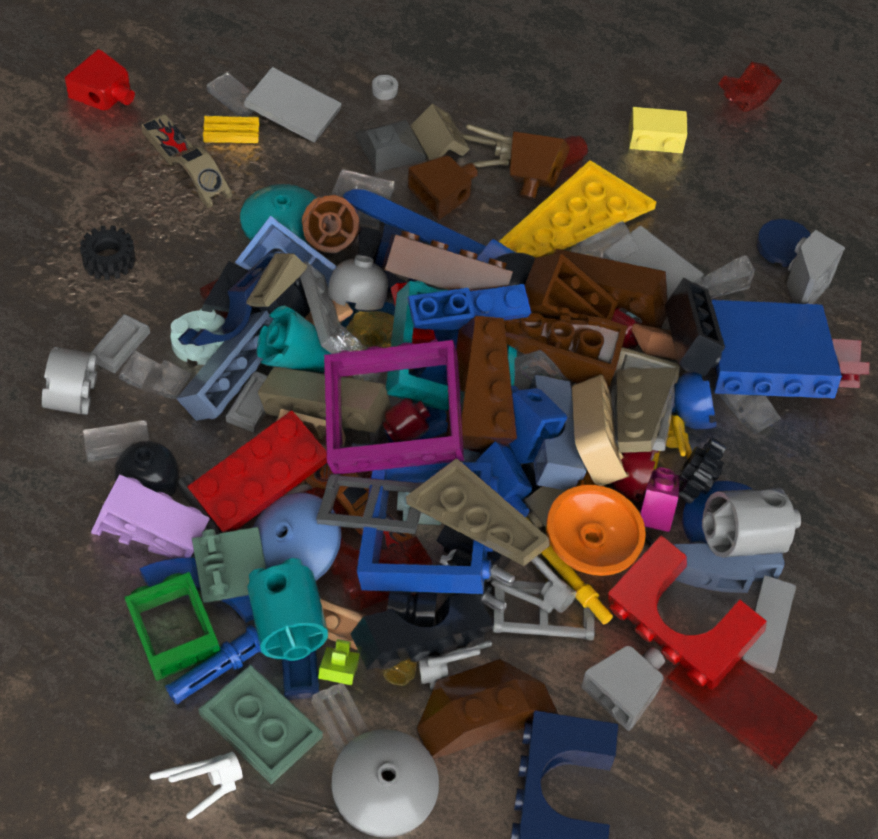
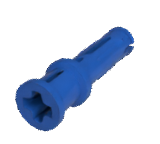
M249 625L246 627L245 633L230 643L228 641L223 642L219 652L195 666L172 683L165 685L166 691L174 703L180 704L182 700L206 686L229 669L239 670L243 667V662L258 652L262 653L256 629Z

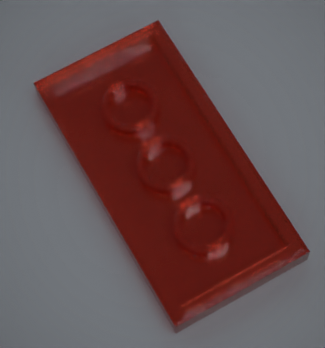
M740 659L713 690L706 685L700 687L693 682L687 675L689 670L680 663L665 681L670 687L776 769L818 718L817 715L743 659Z

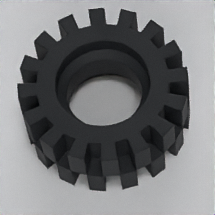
M106 225L101 226V231H97L94 228L91 229L92 235L89 233L84 235L85 240L81 239L80 251L83 267L85 270L87 269V273L90 276L95 274V278L100 280L103 275L105 280H110V276L114 275L116 280L120 278V273L127 275L129 273L128 268L133 269L136 260L133 239H131L129 233L125 234L123 228L117 231L116 226L111 225L110 230H106ZM108 249L118 251L111 256L98 255L101 251Z

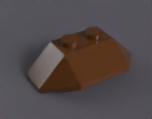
M498 659L437 680L416 731L422 745L429 751L433 760L522 729L525 722H532L534 711L558 714L543 682L504 660Z

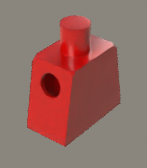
M100 49L96 50L65 76L69 98L103 111L109 110L118 101L125 105H130L135 97V92L130 89L128 71Z

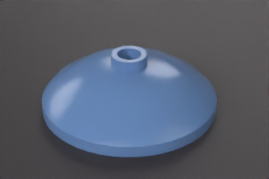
M309 493L288 494L279 498L261 512L252 528L258 527L266 569L281 565L287 559L298 558L302 561L303 566H307L313 571L315 581L328 571L335 561L340 548L341 526L317 524L316 518L322 503L321 498ZM332 508L331 514H336ZM288 529L287 534L281 538L283 532Z

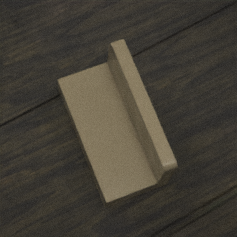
M431 104L411 124V128L429 160L442 157L449 149L462 157L470 150L449 113L434 104Z

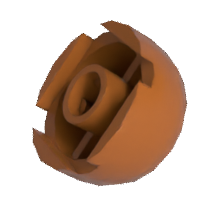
M337 195L314 199L306 207L302 216L305 239L313 248L325 253H339L348 249L356 241L360 232V218L356 208L348 200Z

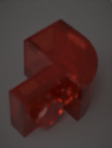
M751 62L740 78L724 76L718 85L725 91L724 95L727 99L734 102L743 112L756 109L767 101L782 82V79L767 64Z

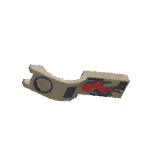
M165 114L141 125L142 133L171 166L179 163L188 172L195 184L200 200L207 208L213 206V201L210 197L222 193L227 199L232 197L229 186L209 153L200 146H193Z

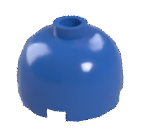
M685 372L678 378L677 383L674 384L675 398L672 414L677 413V416L683 420L684 425L690 429L707 430L717 428L716 421L710 422L709 416L715 415L709 380L703 381L702 375L697 372Z

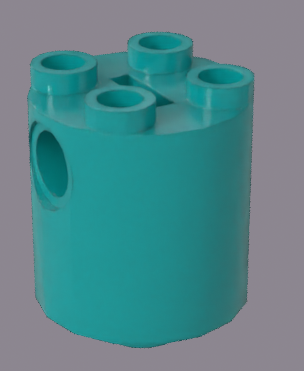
M290 558L281 565L272 566L268 569L259 568L250 572V582L247 585L260 649L265 656L274 659L296 661L307 657L328 639V629L314 573L311 569L303 566L300 559Z

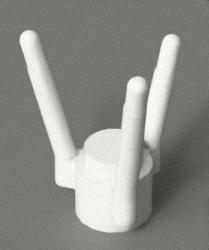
M231 751L208 760L153 772L149 777L152 780L169 777V782H176L207 773L213 786L220 784L221 787L187 813L186 817L192 819L224 794L236 790L234 781L242 779L243 775L235 753Z

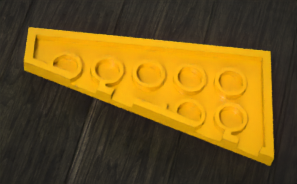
M590 160L498 242L516 253L529 254L535 258L552 255L556 249L564 250L654 210L657 201Z

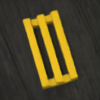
M204 116L203 142L258 143L259 117Z

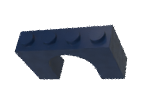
M534 711L532 722H525L522 744H528L527 756L521 755L518 776L524 777L523 789L517 788L514 810L520 811L519 823H512L510 839H609V824L572 819L556 812L543 796L541 780L550 770L562 765H578L610 771L616 757L618 724Z

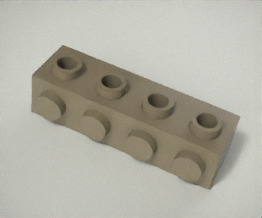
M274 367L258 390V395L266 414L279 416L280 410L285 409L326 420L325 374ZM341 377L342 427L376 433L385 418V412L391 407L385 385L383 383Z

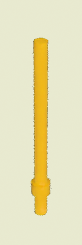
M551 545L541 552L568 585L576 591L575 598L584 608L588 607L602 624H607L613 618V615L598 599L599 594L590 584L586 585L575 571L558 557Z

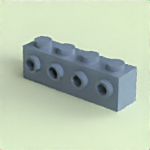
M267 310L251 314L242 332L232 339L224 341L176 398L196 421L218 417L233 396L241 390L242 385L250 375L258 369L260 361L263 360L257 356L258 338L263 325L269 327L273 318L269 317L270 314Z

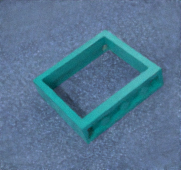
M409 281L397 292L391 347H396L402 343H412L414 326L407 297L447 290H438L420 281ZM507 345L511 386H514L517 350ZM409 369L388 371L386 381L387 395L401 399L407 397L415 403L421 400L426 406L444 411L449 409L447 385L409 375Z

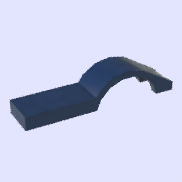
M267 253L228 290L230 299L229 313L221 327L214 332H209L206 329H201L197 332L192 328H188L178 338L182 345L194 344L195 346L230 340L240 334L248 323L252 306L246 303L247 299L276 253Z

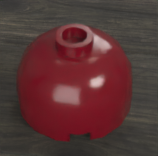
M652 449L651 452L622 453V465L624 471L629 473V476L610 483L611 487L615 488L617 492L626 498L640 502L641 495L646 490L656 463L652 459L655 452L659 453V451Z

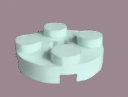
M202 308L199 311H192L175 319L171 323L170 335L171 346L175 355L185 362H188L187 359L197 361V365H205L224 341L195 346L194 344L182 345L178 338L188 328H192L197 332L201 329L214 332L224 324L225 319L216 314L214 309L213 312L202 311Z

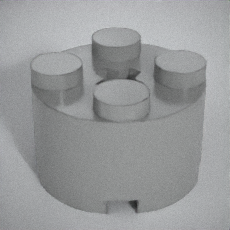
M53 347L50 351L44 378L47 379L46 389L43 388L42 408L88 415L91 405L90 389H95L97 371L95 369L98 355L91 352Z

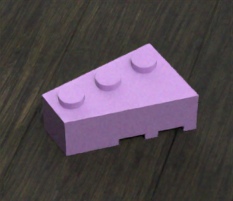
M119 474L99 513L91 534L100 536L105 531L120 536L119 542L129 545L131 540L149 545L148 551L171 559L190 558L194 552L192 538L202 536V532L205 530L210 518L204 516L200 510L194 507H186L174 501L163 492H155L143 486L137 479L126 478Z

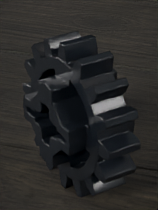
M712 437L707 444L705 443L702 449L698 446L694 448L680 470L681 473L678 479L682 482L679 485V498L690 504L699 496L700 492L704 495L709 492L722 472L724 462L721 459L726 449L725 444Z

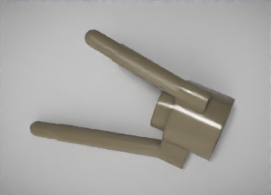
M470 124L466 125L468 130L493 139L461 133L465 140L495 146L494 156H499V159L473 162L475 167L509 166L512 136L501 135Z

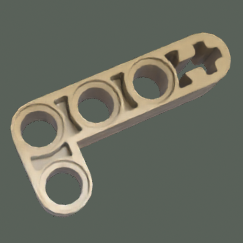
M598 375L573 385L572 401L575 444L595 485L604 486L628 477L629 473L624 471L621 461L623 455L619 453L615 440L612 397L603 375Z

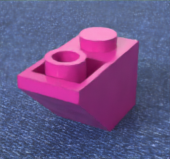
M658 467L656 470L653 469L643 494L639 511L645 527L670 532L679 498V475L668 468Z

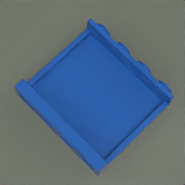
M712 300L725 344L721 359L716 366L718 377L714 389L715 394L835 398L842 374L823 305Z

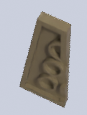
M679 367L627 368L625 370H617L619 453L652 451L660 430V421L666 414L668 400L671 399L674 392L673 386L679 378Z
M457 458L406 496L407 505L522 566L528 564L550 546L549 538Z

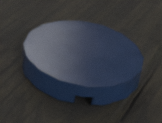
M771 220L760 229L756 246L759 253L768 262L773 264L777 262L781 263L782 267H789L792 260L797 256V253L794 252L797 244L803 237L807 239L811 233L803 225L793 220Z

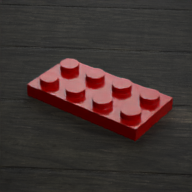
M291 410L187 487L222 533L236 531L327 463V451L293 410Z

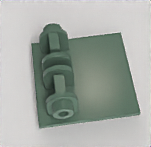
M258 527L216 534L214 529H209L202 532V537L192 538L203 603L247 596L250 572L259 568L266 569Z

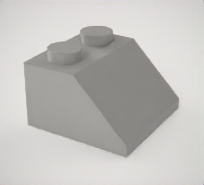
M817 230L807 239L803 237L799 241L794 251L797 253V256L788 267V271L791 273L787 281V287L792 303L814 304L831 284L845 249L844 246Z

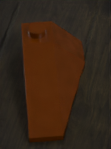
M531 313L525 318L504 321L507 345L576 384L598 375H603L608 387H610L626 334V325L600 317L588 316L587 320H572L570 315H560L559 319L544 318L538 313Z

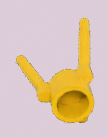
M672 415L666 446L678 448L680 455H686L688 459L692 453L688 433L685 432L683 420L679 416ZM660 451L659 453L655 452L652 461L656 462L655 470L658 466Z

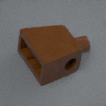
M513 132L510 176L516 182L522 184L520 197L536 200L539 186L553 188L570 151V146L563 138Z
M443 156L409 167L407 187L432 215L439 220L469 199L471 183L473 179L477 178L478 172L475 165L471 162L460 167L451 156Z

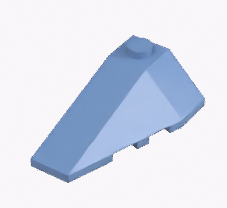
M272 216L268 218L235 261L237 265L249 271L267 253H294L302 262H308L325 276L328 287L331 274L336 268V265Z

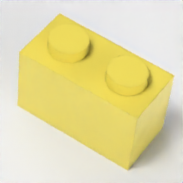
M633 107L629 123V149L683 153L688 134L686 111Z

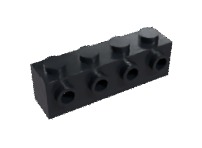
M683 277L665 304L668 322L679 365L687 372H697L706 376L711 367L714 368L719 363L722 352L725 349V344L709 290Z

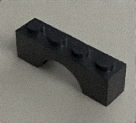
M461 593L449 596L435 613L436 624L433 627L412 625L403 620L394 610L363 616L350 634L366 669L381 667L383 670H386L404 660L410 659L411 662H417L435 652L444 655L459 646L474 647L485 640L484 635L494 624L479 594Z

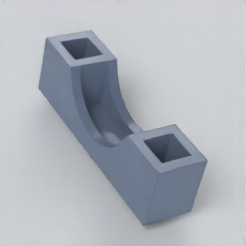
M535 375L528 389H541L568 417L558 437L544 439L533 462L536 485L568 490L576 487L579 480H583L587 470L578 453L574 439L571 385L569 381Z

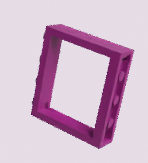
M435 339L430 343L422 344L402 343L396 347L388 348L373 346L362 351L351 352L341 350V353L324 355L327 463L333 474L449 463L456 458L459 461H464L458 358L453 340L438 342ZM447 365L451 436L343 448L342 376Z

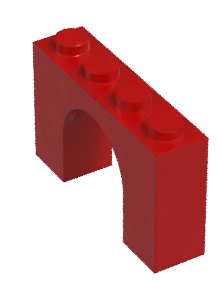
M660 536L608 592L609 604H611L609 609L622 621L626 618L636 626L635 631L645 641L650 643L653 640L662 647L660 652L667 660L674 665L679 662L688 669L687 675L698 686L703 687L706 685L713 690L765 632L767 621L743 601L739 600L722 620L706 633L684 635L670 629L662 621L657 606L664 591L687 567V556L663 536Z

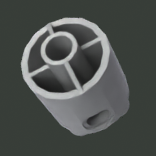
M782 488L717 491L711 494L706 501L702 519V529L709 548L716 556L722 558L786 553L792 544L795 529H798L801 525L799 511L793 509L789 497Z

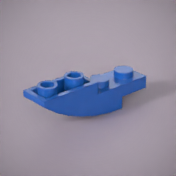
M524 284L469 291V288L407 297L413 326L418 329L455 330L460 329L475 316L504 318L505 321L525 318L531 314Z

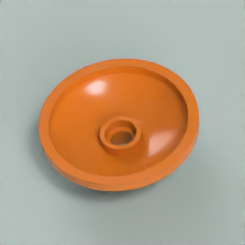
M581 485L566 490L555 499L546 519V533L554 552L566 564L586 574L603 576L619 573L630 567L637 560L644 547L646 532L639 511L625 496L604 486ZM587 538L593 539V540L595 541V543H591V542H589V541L586 540V539H587Z

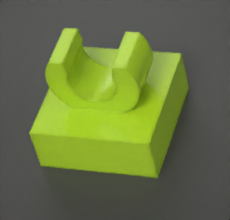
M337 639L335 648L326 647L319 667L318 679L347 685L353 684L360 654L350 652L351 642Z

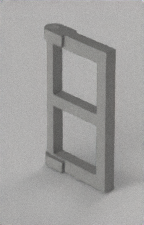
M514 581L511 585L526 593L539 594V598L544 600L545 596L541 594V591L546 583ZM494 587V596L504 601L505 591ZM540 606L539 624L504 622V612L493 611L494 625L492 628L494 633L508 632L594 640V614L588 607H583V628L548 625V613Z

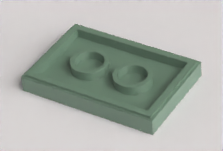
M251 664L198 709L199 715L270 784H273L323 738V732Z

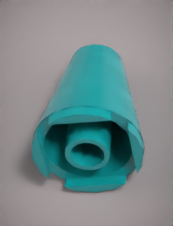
M279 306L272 311L269 317L273 318L269 327L263 325L257 342V356L263 359L260 362L267 366L325 374L324 355L331 353L321 346L316 327L288 306Z

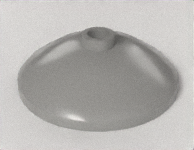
M379 729L359 735L344 747L333 768L331 789L337 809L351 826L370 836L391 838L411 832L427 819L438 797L439 776L432 756L418 740L400 731ZM390 771L393 773L394 779L386 781L382 778L381 773Z

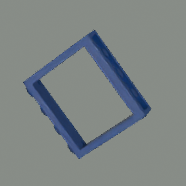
M462 462L499 494V476H493L492 463ZM449 463L373 470L371 478L414 483L426 482ZM383 486L380 488L372 518H386L389 490H384ZM371 527L363 528L357 567L361 590L483 594L484 581L491 576V560H487V552H493V550L475 540L473 541L471 566L379 564L384 531Z

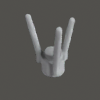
M538 556L532 559L531 562L549 580L541 591V594L545 596L544 600L512 586H507L497 580L491 581L492 586L540 606L547 613H550L553 609H556L559 613L564 612L571 605L577 594L575 590L558 578Z
M488 640L471 648L465 646L454 649L444 655H428L418 661L421 684L430 683V690L433 691L437 680L448 677V662L479 655L480 650L491 647L492 642Z

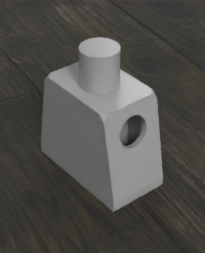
M625 646L589 668L585 672L581 688L626 730L630 731L660 690L664 677L658 669L665 663V658L654 647H651L641 656L633 647Z

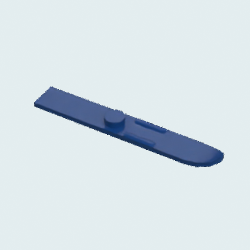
M353 189L345 192L343 198L348 200L357 210L390 226L419 235V240L430 244L431 240H435L449 245L447 250L449 252L459 254L460 249L478 254L477 258L486 247L373 192Z

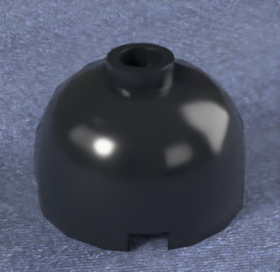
M139 441L131 444L120 454L115 463V482L120 474L126 478L137 479L143 486L155 492H163L170 497L178 488V480L180 479L178 463L173 453L160 443Z

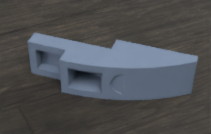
M701 541L689 544H672L687 556V567L675 581L712 591L748 593L752 582L762 581L764 575L778 579L785 566L783 553L722 558L716 556L711 551L708 543Z

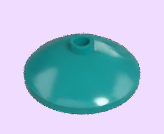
M275 184L261 188L251 194L241 208L240 222L242 230L252 240L268 218L272 216L309 245L310 243L304 236L302 216L306 207L317 197L302 187L290 184Z

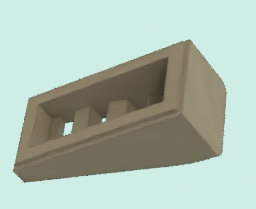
M276 253L246 303L249 306L269 307L307 269V265L294 253Z

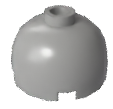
M358 255L355 259H347L336 266L330 277L327 295L331 300L343 306L346 305V301L356 303L355 309L358 310L381 309L387 300L388 279L380 266L373 263L372 258Z

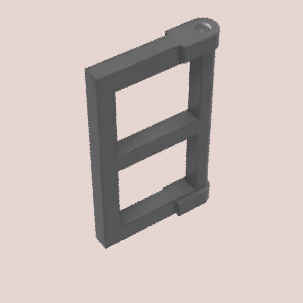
M331 473L316 518L317 524L361 529L371 527L377 528L380 531L415 534L421 512L411 506L407 521L372 517L381 486H383L384 490L411 493L424 482L414 483L340 476L339 474ZM370 485H372L363 517L331 514L339 486L370 489Z

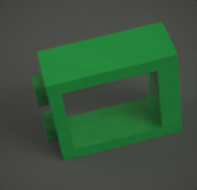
M190 572L183 575L181 573L172 574L166 577L160 584L152 587H139L133 590L131 595L124 597L156 681L201 664L220 651L219 643ZM188 594L204 636L156 655L140 613Z

